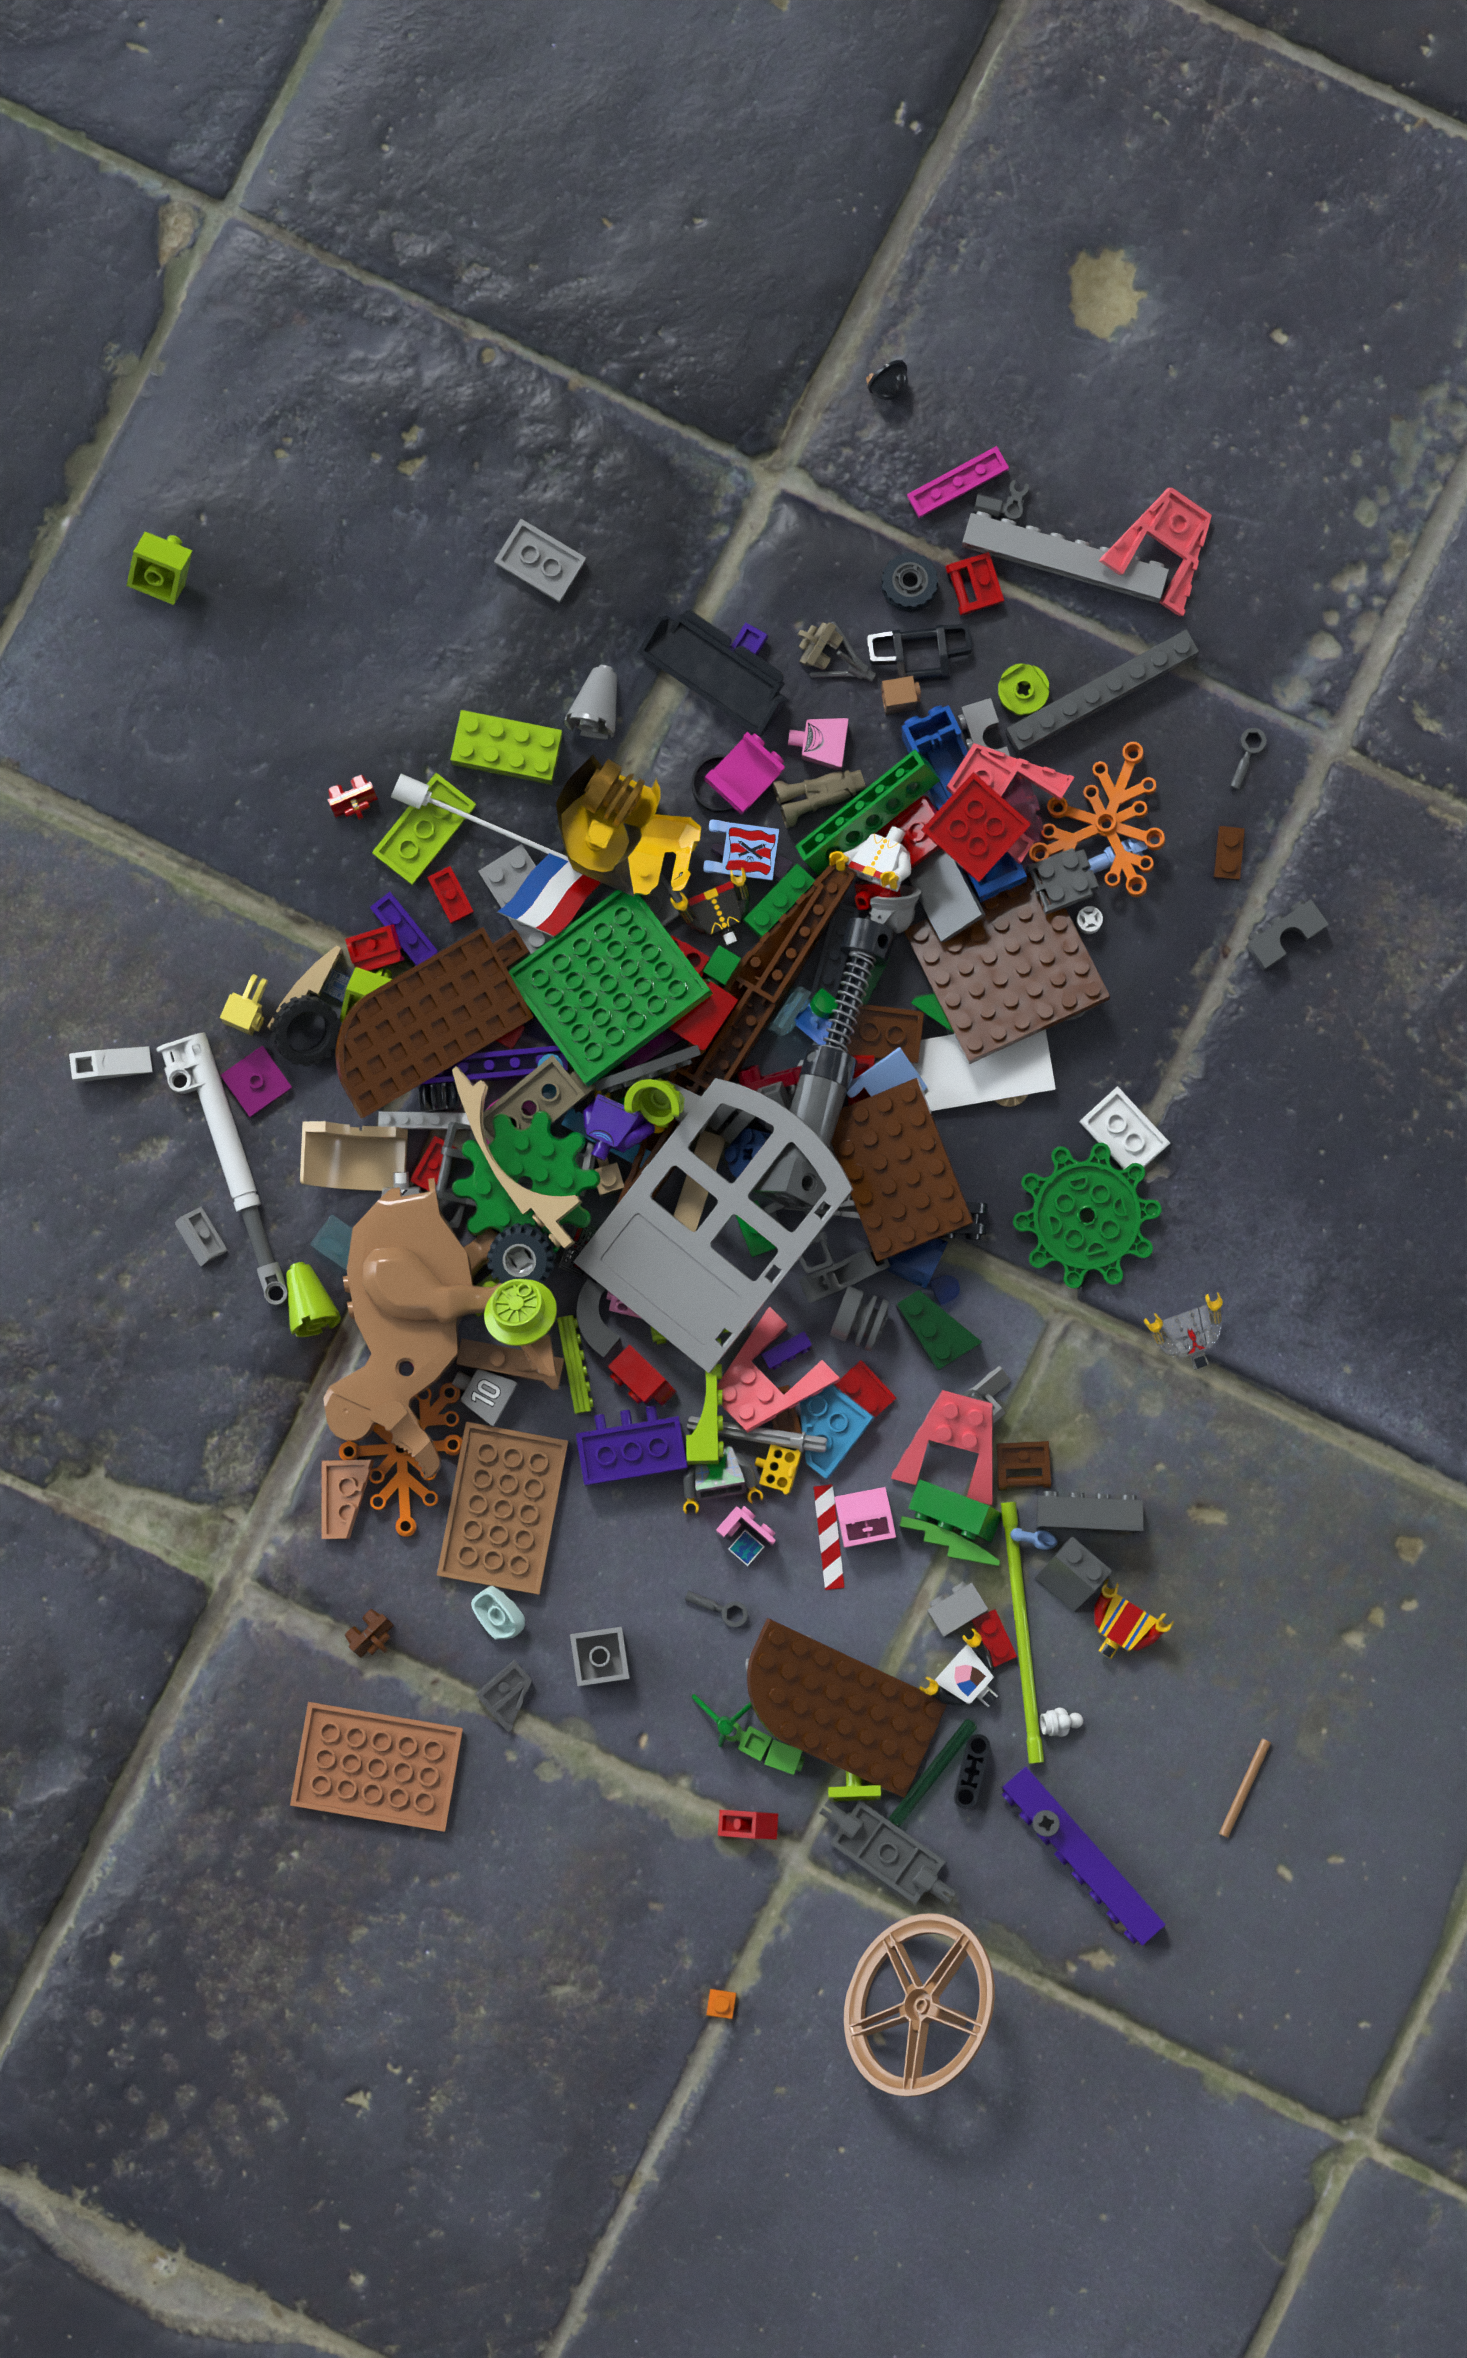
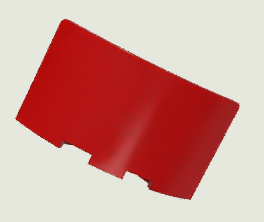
M704 979L703 981L712 991L713 995L668 1027V1029L694 1046L698 1045L700 1050L707 1048L738 1001V999L710 981L708 983Z

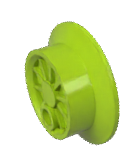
M513 1279L501 1284L489 1298L485 1307L484 1320L489 1333L497 1341L510 1346H524L538 1341L548 1333L556 1319L557 1305L552 1292L545 1285L534 1280Z

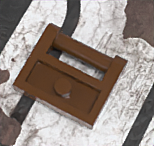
M1049 1441L996 1444L999 1491L1007 1490L1010 1487L1042 1486L1043 1489L1051 1488ZM1042 1468V1476L1006 1477L1007 1469Z

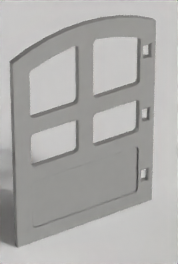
M715 1078L653 1160L644 1168L642 1174L577 1256L574 1263L700 1367L710 1373L853 1191V1187L831 1150L798 1116L760 1092L740 1084ZM721 1104H727L748 1112L774 1127L772 1135L734 1183L728 1182L689 1149L692 1141ZM790 1142L795 1143L807 1157L826 1186V1192L794 1232L788 1231L749 1197L752 1190ZM673 1166H678L718 1200L716 1207L696 1232L691 1231L652 1199V1193ZM825 1201L831 1207L821 1219L816 1214V1211ZM733 1215H738L778 1249L777 1255L756 1281H752L712 1248L713 1240ZM775 1265L782 1270L771 1282L766 1275ZM726 1328L732 1334L722 1346L717 1341V1338Z

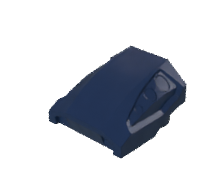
M936 1238L887 1259L891 1267L885 1269V1271L926 1289L948 1241Z

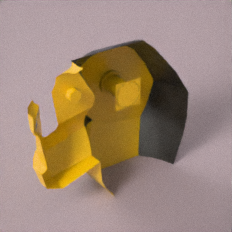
M593 754L573 773L556 801L559 830L573 870L631 896H634V894L647 895L658 885L665 852H674L676 860L671 885L673 891H681L691 874L688 871L691 853L700 841L701 826L691 817L655 814L660 801V787L657 777L652 788L643 785L639 801L629 817L621 822L618 827L612 825L618 815L612 811L607 821L603 819L607 807L602 805L595 813L580 805L587 794L584 790L596 770L603 768ZM622 775L619 776V779L622 781L626 778ZM631 780L629 783V785L633 788L637 784V782Z

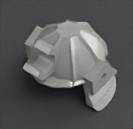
M902 885L900 886L902 897L888 898L876 896L870 900L872 909L869 910L871 915L865 919L881 923L894 930L895 933L907 930L914 919V909L918 903L921 890L913 886Z

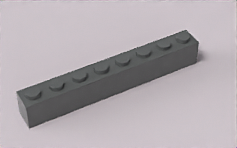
M1186 629L1009 726L1005 734L1017 755L1191 661L1197 657L1199 650Z

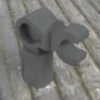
M1012 480L1009 486L1011 497L1007 498L1006 504L1002 503L1003 500L978 494L974 511L985 512L994 517H999L1000 515L1004 519L1017 523L1023 513L1024 500L1022 498L1027 495L1029 484L1025 483L1023 491L1019 492L1014 488L1016 481Z

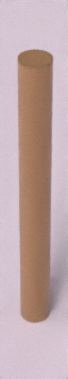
M1263 1738L1259 1743L1219 1832L1220 1835L1227 1838L1233 1829L1271 1745V1742Z

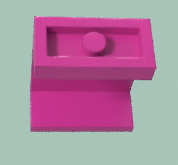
M748 732L716 768L712 769L704 778V781L741 815L785 769V766L782 764L784 760L776 752L772 751L770 753L763 747L765 742L754 733L751 736Z

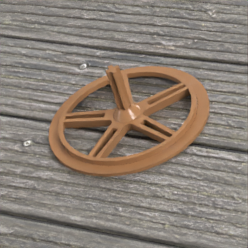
M928 1913L910 1916L883 1931L871 1943L859 1960L846 1994L844 2031L846 2043L854 2064L860 2073L878 2089L889 2094L904 2097H915L932 2093L957 2078L978 2053L992 2019L995 1984L989 1956L983 1944L972 1930L958 1920L945 1915ZM925 1934H941L954 1939L956 1942L923 1985L903 1943ZM895 1949L897 1950V1952H898V1954H899V1956H900V1958H901V1960H902V1962H903V1964H904V1966H905V1968H906V1970H907V1972H908V1974H909V1976H910V1978H911V1980H912V1984H911V1985H910V1983H909V1981H908V1979H907V1976H906V1974H905V1972H904V1969H903V1967H902V1965H901V1963H900V1960H899V1958H898V1956H897V1953H896ZM968 1954L976 1968L980 1988L979 2009L976 2020L967 2016L964 2012L947 2007L939 2002V1997ZM889 1956L905 1992V1999L896 2006L865 2018L866 2000L871 1983L878 1969ZM900 2012V2016L865 2029L870 2024ZM935 2021L970 2035L962 2050L949 2064L931 2075L921 2077L929 2023ZM909 2022L904 2077L902 2078L892 2074L878 2062L870 2048L867 2036ZM969 2022L974 2025V2028L971 2030L963 2026Z

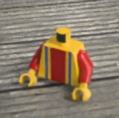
M1105 1579L1102 1591L1094 1606V1624L1098 1627L1097 1632L1106 1638L1098 1650L1100 1653L1112 1659L1119 1647L1127 1652L1131 1649L1139 1651L1154 1644L1164 1632L1169 1631L1173 1626L1174 1621L1168 1625L1163 1622L1162 1619L1166 1613L1161 1614L1157 1620L1118 1595V1583L1115 1588H1108L1107 1583L1109 1579Z

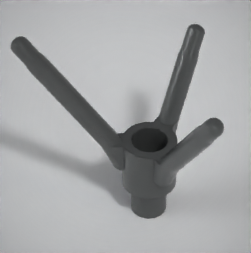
M833 621L832 624L836 626L835 631L843 637L842 643L852 657L851 659L843 652H837V655L849 664L848 670L812 672L810 677L854 678L856 676L859 679L864 678L871 682L876 673L869 670L868 665L862 663V660L857 656L841 629Z

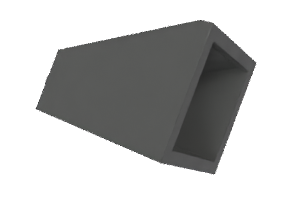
M1070 1537L1038 1573L1035 1579L1075 1612L1100 1586L1112 1570L1074 1537Z

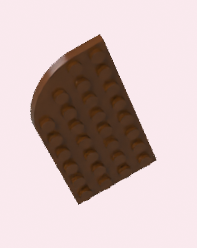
M484 927L479 928L364 995L349 1010L337 1038L336 1067L341 1085L361 1119L534 1018Z
M769 1618L765 1621L748 1661L747 1686L752 1707L760 1722L774 1737L873 1784L881 1785L882 1788L899 1796L906 1797L947 1704L941 1703L933 1696Z

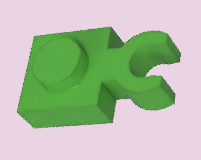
M736 1722L733 1725L737 1729L736 1735H726L725 1739L730 1742H741L737 1748L738 1750L762 1761L773 1738L751 1726L744 1732L742 1727Z

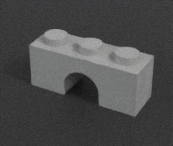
M991 698L961 707V715H958L961 729H966L969 739L966 740L968 751L974 743L989 748L983 741V734L988 729L997 727L999 723ZM1007 746L1000 749H994L1006 753L1005 755L1010 756Z

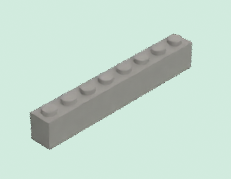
M977 511L976 514H970L962 542L963 548L981 553L989 552L991 556L1155 603L1160 601L1169 569L1164 568L1162 563L1149 561L1148 564L1139 561L1140 558L1134 555L1124 574L1118 575L1099 562L1100 558L1110 548L1100 547V549L1090 547V543L1086 541L1075 540V542L1065 540L1066 537L1058 533H1051L1050 535L1040 533L1041 529L1034 526L1023 528L1016 526V522L1002 518L1001 521L991 519V515L985 512Z

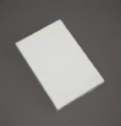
M1118 1086L1079 1121L1098 1143H1105L1109 1146L1111 1150L1110 1156L1122 1169L1127 1168L1132 1163H1139L1145 1167L1170 1144Z

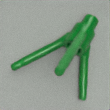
M692 1695V1699L717 1723L718 1731L721 1733L718 1743L719 1747L723 1746L726 1735L733 1731V1725L752 1707L751 1702H749L733 1717H719L697 1695Z

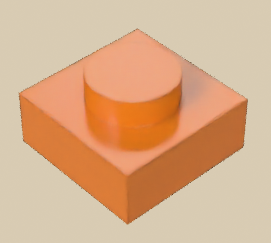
M710 1989L706 2015L732 2019L736 1992Z

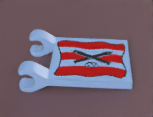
M710 820L709 831L726 833L723 863L706 860L703 867L704 872L730 875L732 870L734 876H741V868H744L748 878L773 880L779 829Z

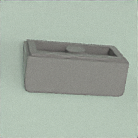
M202 1206L181 1216L175 1222L176 1227L200 1266L207 1264L228 1251Z

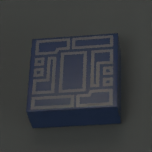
M332 969L321 992L343 1003L345 991L351 977Z

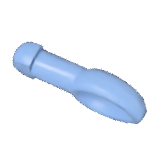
M1015 1528L1010 1533L1014 1541L1032 1543L1041 1550L1052 1549L1058 1543L1053 1534L1044 1530L1031 1533L1022 1531L1021 1528Z

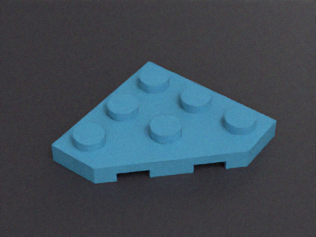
M834 1384L824 1388L819 1394L813 1397L810 1396L800 1402L802 1432H806V1435L827 1439L825 1452L809 1450L805 1452L806 1463L825 1479L830 1478L875 1418Z

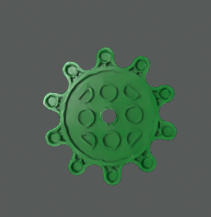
M545 1111L536 1112L530 1126L523 1130L515 1128L509 1116L505 1114H498L494 1117L492 1126L495 1131V1137L488 1146L500 1168L516 1183L522 1177L528 1176L533 1182V1186L530 1189L532 1192L548 1196L576 1195L578 1197L583 1190L593 1189L599 1185L601 1178L597 1171L591 1169L584 1170L576 1164V1155L584 1148L586 1143L581 1133L573 1132L564 1139L554 1138L550 1132L552 1119ZM474 1140L466 1141L461 1148L462 1154L473 1163L474 1171L469 1178L456 1180L452 1185V1193L457 1198L472 1199L476 1204V1213L467 1222L468 1232L478 1236L488 1229H496L501 1233L506 1227H512L517 1223H520V1225L530 1223V1227H540L532 1217L535 1213L533 1210L527 1215L521 1213L495 1176L478 1142ZM579 1205L560 1220L559 1223L560 1225L570 1223L578 1228H584L590 1224L591 1216L587 1210ZM545 1225L540 1229V1232L543 1234L545 1232L548 1235L551 1234ZM554 1244L553 1252H557L559 1248Z
M1105 1143L1095 1144L1091 1150L1090 1157L1083 1162L1074 1160L1067 1148L1057 1147L1051 1155L1055 1167L1051 1176L1043 1178L1034 1173H1028L1021 1181L1023 1189L1033 1196L1034 1206L1027 1212L1017 1213L1013 1218V1225L1018 1231H1031L1038 1237V1245L1030 1253L1029 1262L1035 1268H1042L1051 1261L1060 1262L1065 1268L1064 1283L1069 1288L1079 1287L1083 1282L1085 1273L1091 1269L1100 1271L1107 1283L1112 1285L1118 1284L1123 1278L1120 1260L1125 1254L1131 1253L1140 1258H1146L1153 1251L1152 1243L1141 1235L1140 1226L1147 1219L1157 1218L1161 1213V1205L1156 1200H1143L1136 1193L1137 1184L1145 1176L1144 1167L1139 1163H1132L1123 1170L1114 1169L1109 1161L1111 1150ZM1089 1208L1094 1212V1220L1092 1222L1084 1223L1081 1221L1079 1214L1082 1209Z

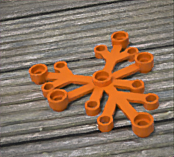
M1129 742L1123 748L1125 762L1115 787L1108 774L1109 771L1106 763L1096 762L1092 768L1094 776L1100 780L1110 800L1107 809L1105 810L1099 798V790L1095 785L1086 786L1083 793L1085 799L1091 803L1096 815L1068 806L1067 800L1064 797L1061 800L1055 797L1050 798L1047 808L1052 817L1062 818L1066 816L1091 825L1075 833H1070L1056 828L1051 823L1045 824L1041 829L1043 838L1048 841L1054 839L1058 841L1049 845L1042 842L1035 843L1031 846L1029 855L1031 861L1036 863L1062 850L1064 852L1073 848L1075 851L1077 843L1099 834L1108 838L1116 855L1110 871L1105 875L1106 885L1109 888L1118 887L1121 883L1120 873L1123 869L1127 878V892L1132 897H1141L1147 891V883L1143 876L1136 874L1132 865L1138 866L1140 871L1144 873H1149L1154 868L1153 859L1147 855L1139 856L1125 851L1117 833L1145 842V845L1150 850L1161 849L1165 844V836L1159 828H1150L1144 831L1122 824L1133 817L1143 818L1147 815L1148 808L1143 801H1136L1131 807L1117 813L1120 804L1144 793L1151 795L1157 789L1155 780L1150 777L1144 778L1141 783L1126 789L1135 764L1141 762L1144 757L1142 746L1137 742ZM1135 751L1138 753V756L1130 758L1129 754ZM1104 767L1105 771L1099 774L1096 772V769ZM1152 783L1153 788L1147 790L1144 788V785ZM1089 790L1096 791V795L1093 797L1087 796V792ZM1061 805L1063 807V810L1061 812H1055V806ZM1143 806L1145 809L1142 813H1137L1135 811L1136 807ZM1105 821L1111 822L1109 828H1103L1102 824ZM1049 828L1054 830V833L1050 836L1045 834V831ZM1154 837L1160 839L1158 844H1152L1150 840ZM1044 852L1045 856L1042 859H1037L1036 854ZM1143 861L1151 863L1147 868L1141 866ZM1116 876L1118 879L1115 883L1108 882L1109 877ZM1135 884L1142 886L1139 891H1134L1132 887Z
M446 1383L441 1387L440 1397L431 1407L430 1399L432 1392L429 1388L427 1389L429 1393L427 1399L423 1400L419 1396L416 1397L419 1400L420 1408L419 1423L423 1430L428 1426L447 1425L454 1427L459 1423V1415L454 1411L438 1415L447 1404L456 1403L461 1396L460 1389L452 1385V1383ZM446 1389H454L455 1395L452 1398L446 1397ZM449 1414L456 1416L455 1423L449 1424L446 1419ZM376 1424L373 1431L388 1444L358 1446L354 1442L347 1441L340 1446L339 1456L342 1460H357L359 1456L388 1455L377 1468L372 1469L369 1479L374 1484L383 1482L385 1474L397 1462V1474L379 1494L371 1497L370 1504L376 1510L383 1509L386 1506V1501L398 1488L400 1518L397 1520L395 1527L399 1535L410 1537L416 1532L417 1524L410 1514L409 1487L422 1498L425 1505L430 1507L437 1504L438 1495L434 1491H429L408 1473L407 1461L420 1472L422 1467L418 1466L419 1462L415 1461V1458L410 1453L408 1454L407 1451L398 1453L396 1450L397 1446L391 1443L393 1439L392 1433L385 1430L384 1426ZM449 1435L444 1440L433 1441L437 1451H445L451 1456L460 1454L462 1439L458 1435ZM451 1440L458 1442V1447L455 1450H451L448 1447V1443ZM347 1447L354 1449V1454L350 1457L344 1454V1450ZM379 1471L382 1477L379 1481L372 1479L373 1472ZM436 1474L433 1477L427 1478L425 1480H433L436 1477ZM427 1494H434L435 1501L429 1504L426 1502L425 1497ZM376 1497L383 1499L382 1506H374L373 1501ZM404 1521H408L411 1524L410 1530L403 1531L401 1524Z

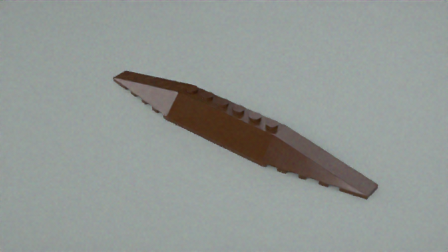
M836 864L833 866L829 865L812 883L813 885L805 894L803 893L795 901L796 903L789 911L778 919L773 928L762 936L757 945L746 953L723 989L738 999L737 1003L705 1050L699 1049L701 1055L691 1058L693 1063L672 1070L667 1078L668 1081L699 1096L704 1094L715 1078L733 1082L737 1071L745 1063L795 983L856 877L857 872L845 866L843 871H838ZM689 1043L687 1048L692 1047L694 1045ZM675 1117L668 1123V1128H665L663 1132L653 1133L642 1140L617 1205L642 1174L644 1168L653 1160L680 1125ZM647 1149L651 1151V1153L646 1159L643 1166L640 1168V1164L642 1162L644 1153ZM677 1166L671 1168L652 1193L653 1200Z

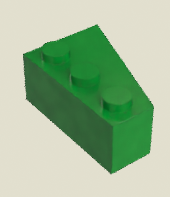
M921 1479L908 1507L916 1512L914 1517L929 1522L931 1518L938 1521L937 1526L949 1531L955 1528L962 1531V1536L972 1540L978 1537L990 1543L1002 1517V1513L989 1505Z

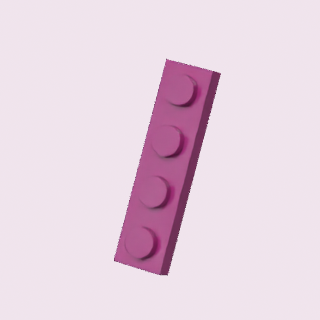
M995 446L908 493L907 498L918 518H921L1008 471L1009 467L998 447Z

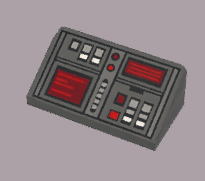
M590 1224L584 1228L574 1226L570 1237L575 1243L565 1249L558 1269L583 1278L585 1271L576 1265L574 1260L599 1228Z

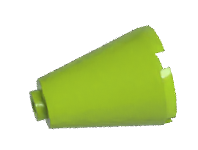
M304 1262L291 1265L290 1270L286 1272L292 1335L295 1333L296 1337H309L323 1333L321 1328L329 1325L330 1329L337 1326L341 1321L340 1313L311 1265Z

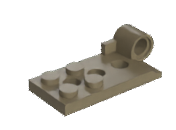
M551 1055L483 1112L485 1137L490 1143L494 1140L495 1131L492 1121L498 1114H505L514 1118L517 1122V1129L523 1130L528 1128L534 1114L531 1116L524 1114L522 1107L527 1101L535 1102L537 1106L536 1112H547L551 1116V1124H553L563 1114L570 1111L595 1091V1084L587 1087L576 1071L569 1075L554 1055ZM547 1084H553L557 1089L556 1096L552 1099H546L543 1096L542 1090Z

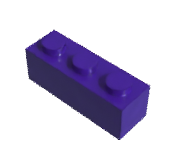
M805 1331L763 1353L761 1356L769 1370L771 1368L776 1370L782 1366V1362L786 1360L790 1362L796 1359L795 1355L801 1352L803 1355L810 1351L809 1347L812 1344Z

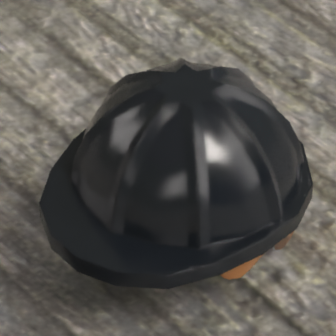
M895 360L881 367L875 374H869L866 377L869 392L883 400L896 399L898 396H901L908 386L906 363L903 360Z

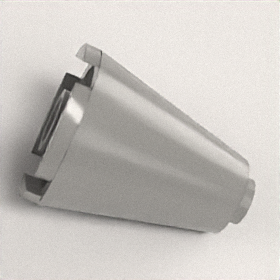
M606 665L593 668L565 717L564 723L568 729L573 731L575 727L581 730V736L598 740H606L608 735L614 736L617 674L613 672V668Z

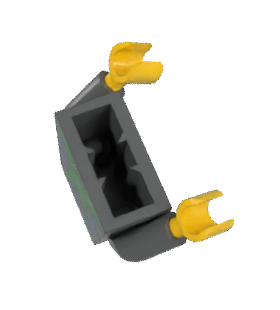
M732 1446L723 1447L724 1457H718L719 1464L689 1465L683 1477L684 1497L687 1498L683 1506L684 1513L687 1514V1505L692 1503L696 1506L695 1512L697 1514L699 1503L695 1500V1497H697L698 1501L746 1493V1488L749 1489L746 1498L751 1504L753 1503L750 1496L753 1492H758L759 1498L762 1501L763 1494L760 1490L756 1489L757 1480L752 1465L740 1453H734Z

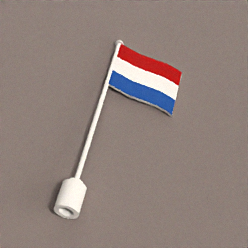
M400 774L391 798L417 809H420L421 805L426 807L429 802L548 854L530 872L514 897L497 913L554 937L571 922L586 898L602 883L573 870L567 856L430 797L432 792L427 791L429 785Z

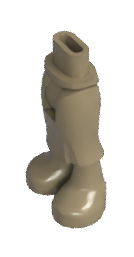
M846 770L845 774L844 772H832L816 779L804 780V782L797 784H787L782 780L772 783L778 804L805 794V800L780 806L781 816L786 828L796 825L798 817L811 810L815 812L821 807L843 802L851 796H856V792L866 789L861 770L854 772Z

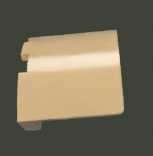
M326 1121L303 1122L300 1183L317 1187L382 1191L384 1187H394L393 1172H406L408 1129L362 1126V1131H359L358 1127H350L347 1124Z

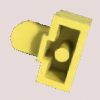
M255 974L251 976L243 996L236 993L229 995L220 1016L225 1025L253 1036L254 1031L259 1032L264 1021V1017H262L263 1012L261 1011L262 1005L259 1002L268 982L267 979L262 978L252 1000H250L258 980V976Z

